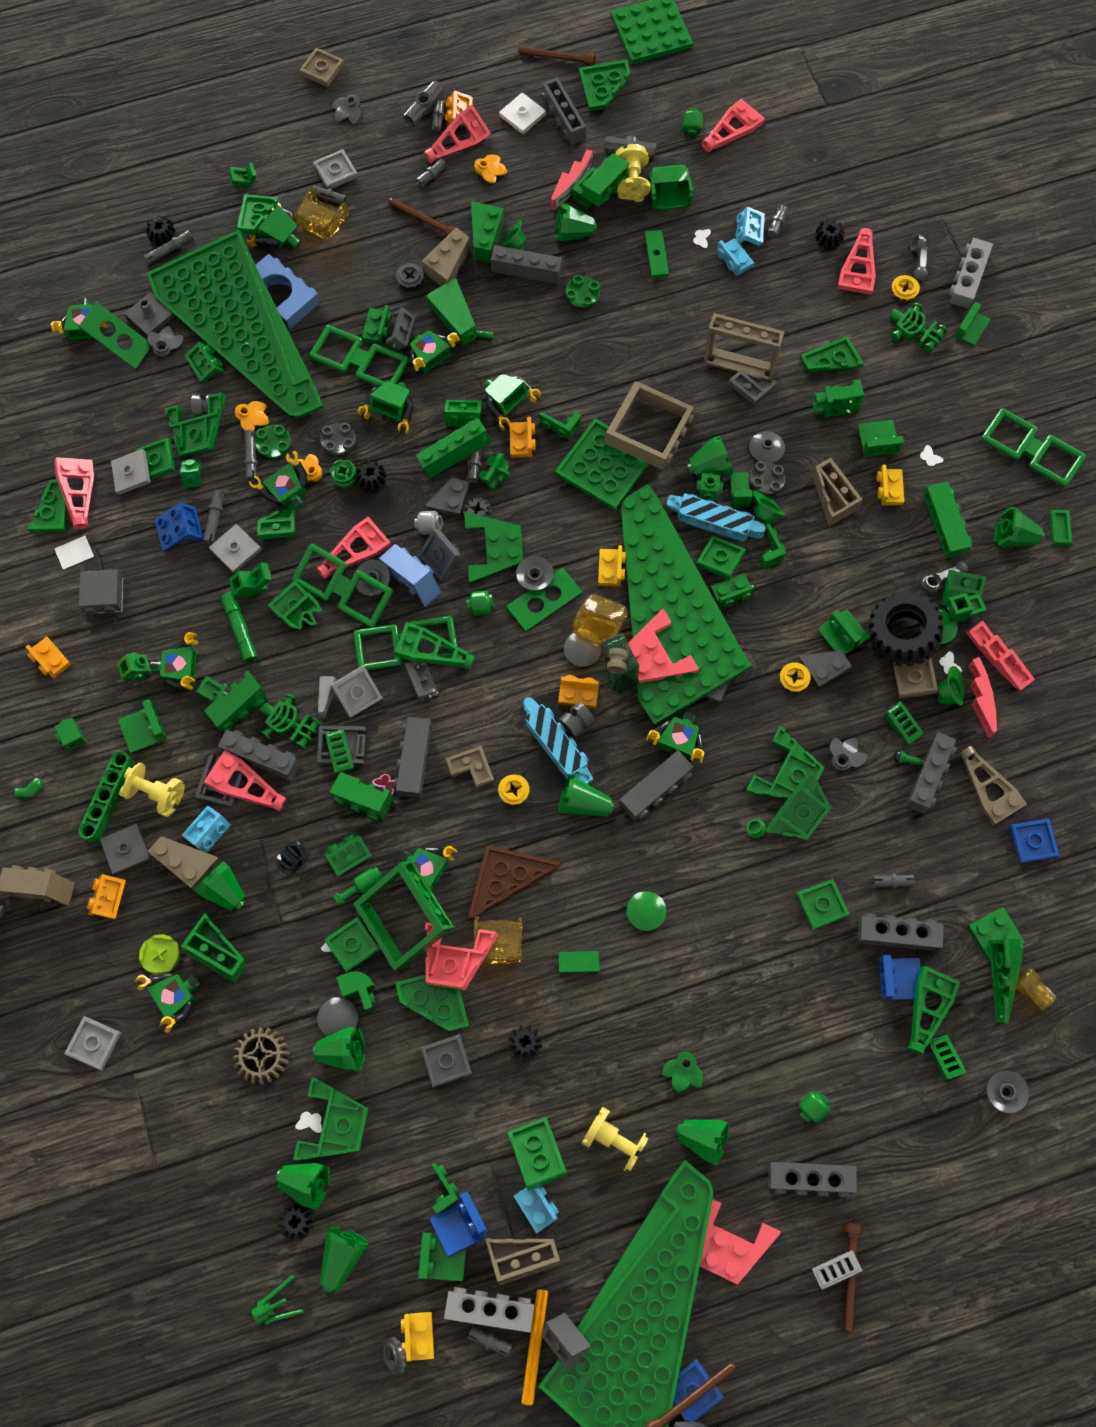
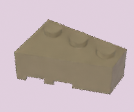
M455 228L422 260L423 273L440 286L454 278L456 279L457 273L470 251L469 236Z
M831 458L817 465L812 477L828 526L830 527L859 510L863 499Z
M162 836L148 850L156 860L194 892H196L195 889L202 880L211 874L210 872L222 863L216 856Z
M12 865L11 868L3 867L0 875L1 893L32 900L33 898L44 899L45 902L50 903L51 900H55L68 906L75 882L56 874L55 870L44 868V871L34 867H28L25 870L23 867Z
M485 1238L499 1285L561 1265L554 1239Z

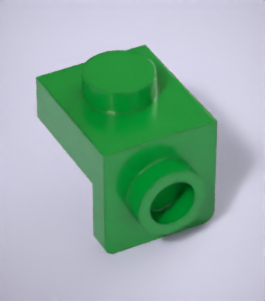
M248 163L247 169L229 168L231 185L251 187L253 180H256V170H254L253 163Z
M188 459L182 461L180 475L184 488L201 487V460Z
M205 676L196 694L213 703L221 694L227 695L228 692L225 690L227 684L221 685Z

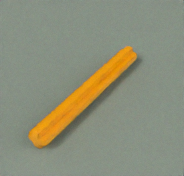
M538 1289L536 1292L521 1401L522 1404L529 1406L533 1405L548 1298V1291Z

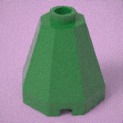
M560 204L562 209H558L555 222V230H558V234H555L556 240L569 241L590 237L592 233L596 232L597 222H594L593 217L569 204Z
M720 436L712 438L689 458L690 464H687L691 475L695 474L696 477H701L702 473H714L723 476L734 472Z
M1009 507L1001 513L1000 518L1003 519L1001 523H996L994 540L998 542L999 546L1006 548L1035 546L1042 541L1044 536L1043 529L1017 508Z
M223 861L210 872L211 874L202 880L195 891L201 897L230 911L233 909L238 911L245 904L243 899L246 896L231 868Z
M347 1027L317 1041L313 1047L314 1058L319 1063L350 1071H361L365 1062V1054H361V1049L365 1048V1040L361 1029Z
M684 1120L683 1124L679 1123L676 1135L679 1136L678 1140L703 1160L717 1166L723 1156L724 1150L722 1148L727 1143L730 1125L722 1120Z
M318 1163L285 1165L282 1169L278 1170L275 1181L279 1189L300 1205L317 1210L326 1196V1192H322L324 1185L328 1187L330 1183V1167Z

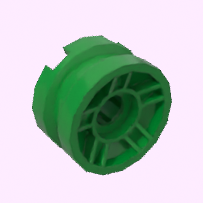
M340 459L333 463L332 468H330L333 483L339 488H349L356 482L355 476L357 475L354 464L347 459L346 461Z

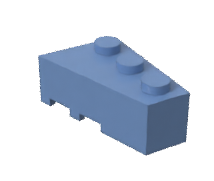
M394 544L379 558L388 567L390 575L400 584L404 583L410 588L409 592L412 595L417 594L425 607L441 593L432 575L434 573L428 565L424 566L416 556L412 557L404 547L400 548Z

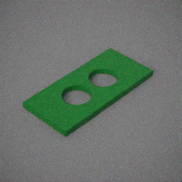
M97 301L78 326L134 370L151 348V345L145 338ZM102 322H109L114 326L115 332L113 336L106 337L100 332V324ZM118 336H128L132 342L131 348L128 350L121 349L117 344Z
M561 568L553 574V579L546 588L539 591L529 590L508 604L506 608L523 630L527 632L583 594V592L564 568ZM550 587H556L561 591V596L558 600L550 601L545 597V591ZM540 599L544 603V608L537 613L531 612L528 609L529 601Z

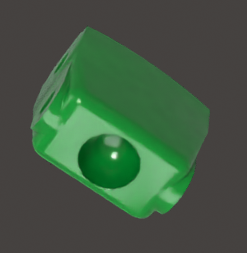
M685 165L652 168L651 172L648 173L651 185L650 200L652 209L672 210L692 205V182L689 170Z

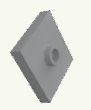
M343 149L313 162L327 190L358 178V173Z
M140 449L111 461L117 494L120 495L151 483L145 450Z
M237 524L209 547L210 551L233 573H236L262 550Z
M364 665L330 684L350 718L383 699Z
M83 1016L64 1054L103 1071L121 1032Z

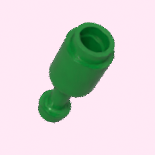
M377 867L369 868L353 879L354 885L341 894L337 892L333 897L339 906L344 905V901L358 892L362 895L365 894L383 876Z

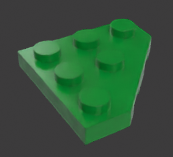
M627 59L579 68V75L589 112L606 109L628 81L631 72Z
M426 974L395 982L399 1001L402 1005L448 1032L469 1027L460 989L429 985L426 983Z

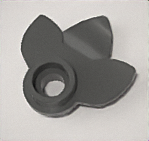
M350 94L346 98H338L334 101L332 108L336 110L335 120L337 123L347 118L354 125L359 121L361 111L359 109L360 99L357 95Z
M169 326L162 329L159 334L150 331L147 338L148 343L153 347L154 353L160 357L167 356L171 350L178 349L183 343V336H174Z
M834 738L830 744V752L833 755L832 765L839 771H845L849 767H860L867 760V754L858 752L856 738L848 739L843 743L839 739ZM838 760H844L845 764H839Z

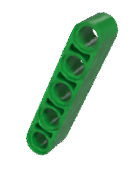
M117 751L111 757L79 827V835L90 844L97 843L101 839L119 800L120 789L126 780L124 778L125 772L128 768L133 769V760L124 751ZM122 759H126L123 765H119ZM118 776L117 781L111 783L112 778ZM106 794H110V797L103 801V797ZM102 812V815L95 819L96 813ZM94 829L93 834L87 837L88 831Z

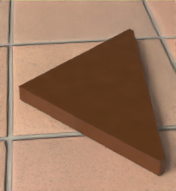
M487 845L468 919L472 920L560 867V862Z

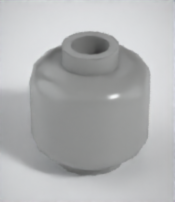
M422 511L415 518L414 526L420 534L430 535L433 529H442L443 520L436 511Z

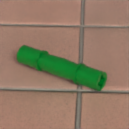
M232 592L224 593L220 598L226 612L225 615L229 618L237 641L236 645L239 648L243 662L245 664L253 663L258 660V656L253 645V639L249 636L246 623L241 614L242 609Z

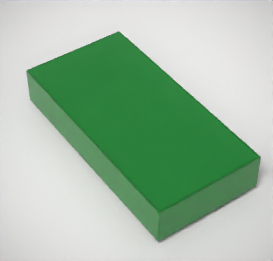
M1050 510L1052 546H1071L1072 534L1069 510Z
M599 951L559 952V973L600 972Z

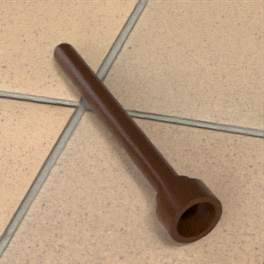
M526 47L518 48L520 54L582 62L587 66L595 65L596 60L595 53H588L583 56Z
M393 198L389 199L390 205L442 231L446 237L457 228L455 226L447 227Z
M845 1223V1232H847V1237H849L848 1252L853 1250L857 1258V1242L860 1234H862L863 1225ZM848 1258V1267L852 1271L854 1268ZM856 1274L847 1278L844 1330L847 1333L853 1331Z
M727 1364L659 1419L655 1418L653 1420L651 1418L644 1425L646 1427H664L733 1373L736 1369L735 1364Z

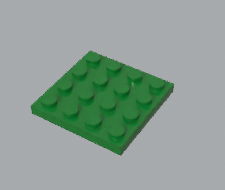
M648 0L611 10L610 12L631 65L693 48V41L674 0Z
M595 418L556 469L555 475L616 511L649 464L605 444L604 439L609 426Z

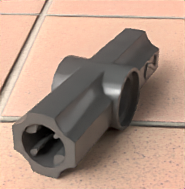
M432 82L424 92L417 94L416 101L403 115L407 124L410 126L416 125L424 115L431 113L432 106L444 93V88L439 82Z
M627 136L625 139L606 137L604 152L616 153L621 147L625 149L628 148L627 145L638 144L646 148L649 159L655 158L657 145L655 143L641 142L634 136Z

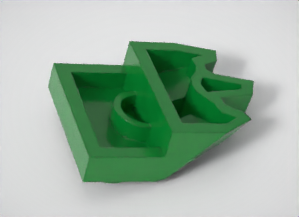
M293 581L268 604V607L281 621L290 627L300 630L302 628V621L311 627L316 625L317 623L312 613L322 611L317 600L309 592L307 593L296 581Z

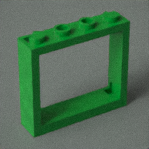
M412 860L400 862L353 903L357 913L364 920L368 931L375 938L378 947L383 951L394 971L406 968L454 928ZM400 875L434 928L430 934L403 956L369 903Z

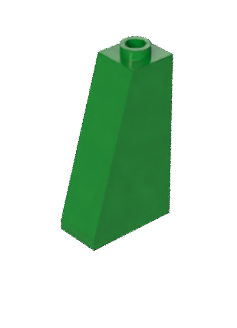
M455 278L426 295L429 308L451 333L457 334L460 339L459 342L463 346L478 337L475 323Z

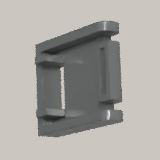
M319 726L318 765H333L329 752H323L324 738H326L325 734L338 730L345 731L353 766L364 765V760L357 758H364L366 735L359 733H365L366 727ZM344 745L333 748V750L344 747ZM346 753L336 755L335 757L346 755ZM348 760L338 762L337 765L347 763Z
M209 755L195 798L234 809L237 798L224 795L223 800L208 796L210 791L219 793L204 784L205 779L215 765L213 764L215 756ZM236 771L229 780V785L240 789L245 775L240 771Z

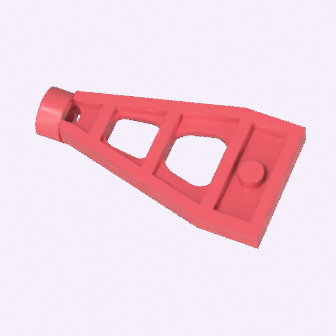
M740 99L728 109L709 136L702 140V147L706 152H710L752 133L764 123L765 118ZM735 117L744 126L734 129L729 122ZM723 128L730 135L722 138L718 132Z
M471 104L455 117L432 147L424 152V155L428 162L432 164L439 158L478 144L488 137L491 132ZM460 124H464L470 133L469 139L460 141L456 137L455 130ZM447 136H450L455 146L446 150L442 145V141Z
M868 228L859 230L858 238L841 270L837 289L872 295L876 277L872 230ZM857 250H867V258L856 256ZM853 264L865 265L866 274L851 272Z
M56 457L54 460L55 475L73 522V528L85 529L88 527L87 516L94 480L92 460ZM67 478L83 479V489L81 491L71 490ZM71 496L83 497V507H74Z
M367 517L354 526L330 554L337 556L343 550H346L351 556L350 559L345 561L347 564L346 568L377 556L390 547L391 542L373 521ZM356 538H361L368 548L360 553H354L350 545ZM325 559L316 569L325 580L335 573L338 566Z
M224 750L204 781L205 785L221 794L273 808L277 811L282 808L286 801V797L278 794L242 759ZM236 771H240L248 779V783L244 788L239 789L229 785V780ZM253 783L258 784L265 790L262 797H256L248 793Z

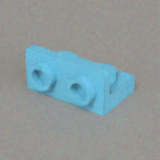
M746 207L738 214L736 220L738 222L736 240L739 244L744 240L758 246L763 243L764 213Z
M735 238L727 243H724L722 240L718 242V256L726 262L728 269L733 271L736 276L754 267V262Z
M207 805L182 836L200 851L207 853L231 824Z
M543 1186L530 1191L526 1187L514 1195V1198L536 1233L558 1219L556 1214L559 1213L554 1203H548L544 1196L547 1195V1192Z

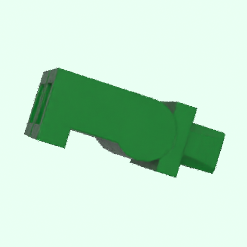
M853 380L852 385L845 387L833 386L830 388V386H825L823 392L815 393V402L812 404L814 415L823 414L824 419L830 418V416L859 413L864 397L861 380Z

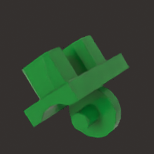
M498 453L496 457L490 456L488 458L487 466L490 469L488 471H481L479 479L487 484L490 490H495L499 482L510 478L511 474L508 471L510 468L509 463L504 459L502 453Z

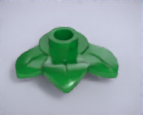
M683 1052L679 1054L677 1059L668 1061L663 1068L662 1074L672 1077V1086L676 1093L684 1091L690 1084L696 1088H701L703 1083L702 1070L696 1066L697 1061L692 1053ZM685 1059L690 1061V1065L687 1067L682 1064Z

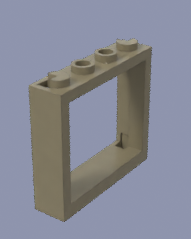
M714 313L708 330L703 364L736 373L740 370L746 371L752 375L762 376L761 379L772 382L784 331ZM716 334L774 349L771 363L714 348Z
M635 381L609 426L604 443L663 470L665 464L672 460V451H677L680 444L679 438H684L687 424L691 425L694 415H692L694 407ZM637 397L682 417L663 453L618 433Z

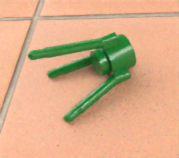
M291 1275L263 1300L257 1302V1306L252 1309V1315L258 1325L264 1322L268 1325L274 1321L293 1317L304 1312L303 1309L272 1317L274 1309L284 1304L286 1299L284 1298L272 1305L268 1301L295 1278L294 1275Z

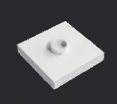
M524 93L517 96L499 112V116L522 134L526 133L546 115V111Z

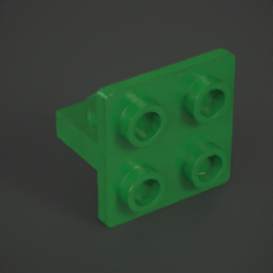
M847 609L843 612L839 610L833 612L830 620L817 630L833 651H842L844 655L869 639V635Z

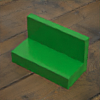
M977 302L973 304L955 337L975 347L990 321V318L978 313L981 304Z

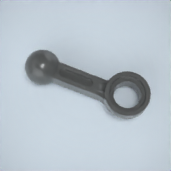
M916 234L911 243V251L917 252V268L914 271V277L918 281H923L928 276L926 269L928 247L925 246L926 238L921 234Z
M959 561L950 569L924 577L920 584L922 590L927 594L937 593L940 584L947 580L949 570L967 573L968 565L965 562ZM928 581L933 582L935 586L930 585Z

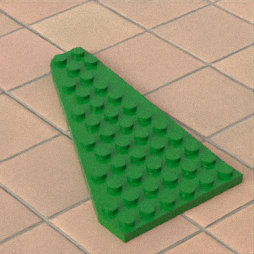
M239 229L147 272L154 296L288 415L294 418H303L324 408L319 392L248 251Z
M649 484L627 496L621 505L632 635L634 638L664 609L672 622V626L656 633V636L671 662L674 664L691 655L699 668L698 673H687L677 677L670 676L650 682L640 683L637 679L639 703L654 726H657L752 668V664L740 648L661 502Z
M686 1160L671 1177L577 1329L591 1345L590 1350L584 1353L586 1358L569 1370L565 1368L558 1358L553 1368L538 1386L582 1427H646L644 1424L651 1418L653 1420L655 1418L659 1419L673 1407L713 1200V1188L710 1181Z

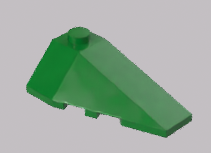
M1020 939L989 940L996 1023H1008L1024 948Z

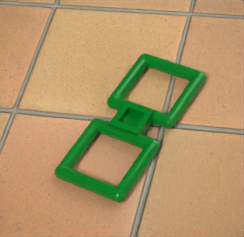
M331 325L325 326L309 353L311 360L341 372H346L349 365L358 368L355 374L356 378L375 386H382L385 382L365 374V371L376 352L401 361L390 380L394 384L398 383L409 363L408 356L378 344H373L368 352L359 349L363 343L361 337ZM330 333L354 342L342 364L318 355Z
M1001 408L982 435L981 440L1015 460L1020 459L1022 454L1032 459L1029 463L1031 469L1057 484L1067 487L1085 460L1086 454L1052 435H1048L1044 442H1041L1034 438L1038 431L1035 425ZM1003 417L1029 431L1016 451L990 437ZM1051 444L1077 458L1064 478L1038 464Z
M310 544L291 581H296L304 590L323 601H328L332 593L335 592L342 596L337 605L340 611L370 628L375 627L393 594V589L360 570L354 573L352 579L345 577L342 574L347 566L346 562L315 544ZM313 553L338 566L325 592L300 579ZM360 579L384 593L371 619L346 606Z
M452 616L410 622L420 627L447 624L449 642L458 647ZM396 624L354 631L358 668L364 665L367 671L397 667L403 664V659L397 656L393 660L365 664L361 638L363 636L391 632L395 655L402 633L399 634ZM438 652V656L452 658L453 652Z

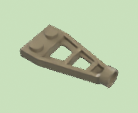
M972 746L959 753L981 809L993 826L1027 805L1017 789L982 759ZM979 767H982L990 776V779L983 783L979 782L975 775V770ZM990 783L998 785L1004 791V795L996 801H990L986 794L985 788Z

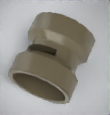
M611 648L609 650L608 657L610 661L607 663V670L612 673H625L627 668L625 661L628 659V651L622 648Z

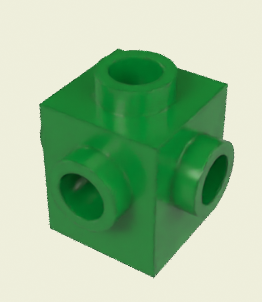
M702 473L701 480H697L696 491H699V498L717 502L718 493H722L723 489L720 475Z
M126 654L117 662L122 680L141 681L151 672L147 656L144 654Z

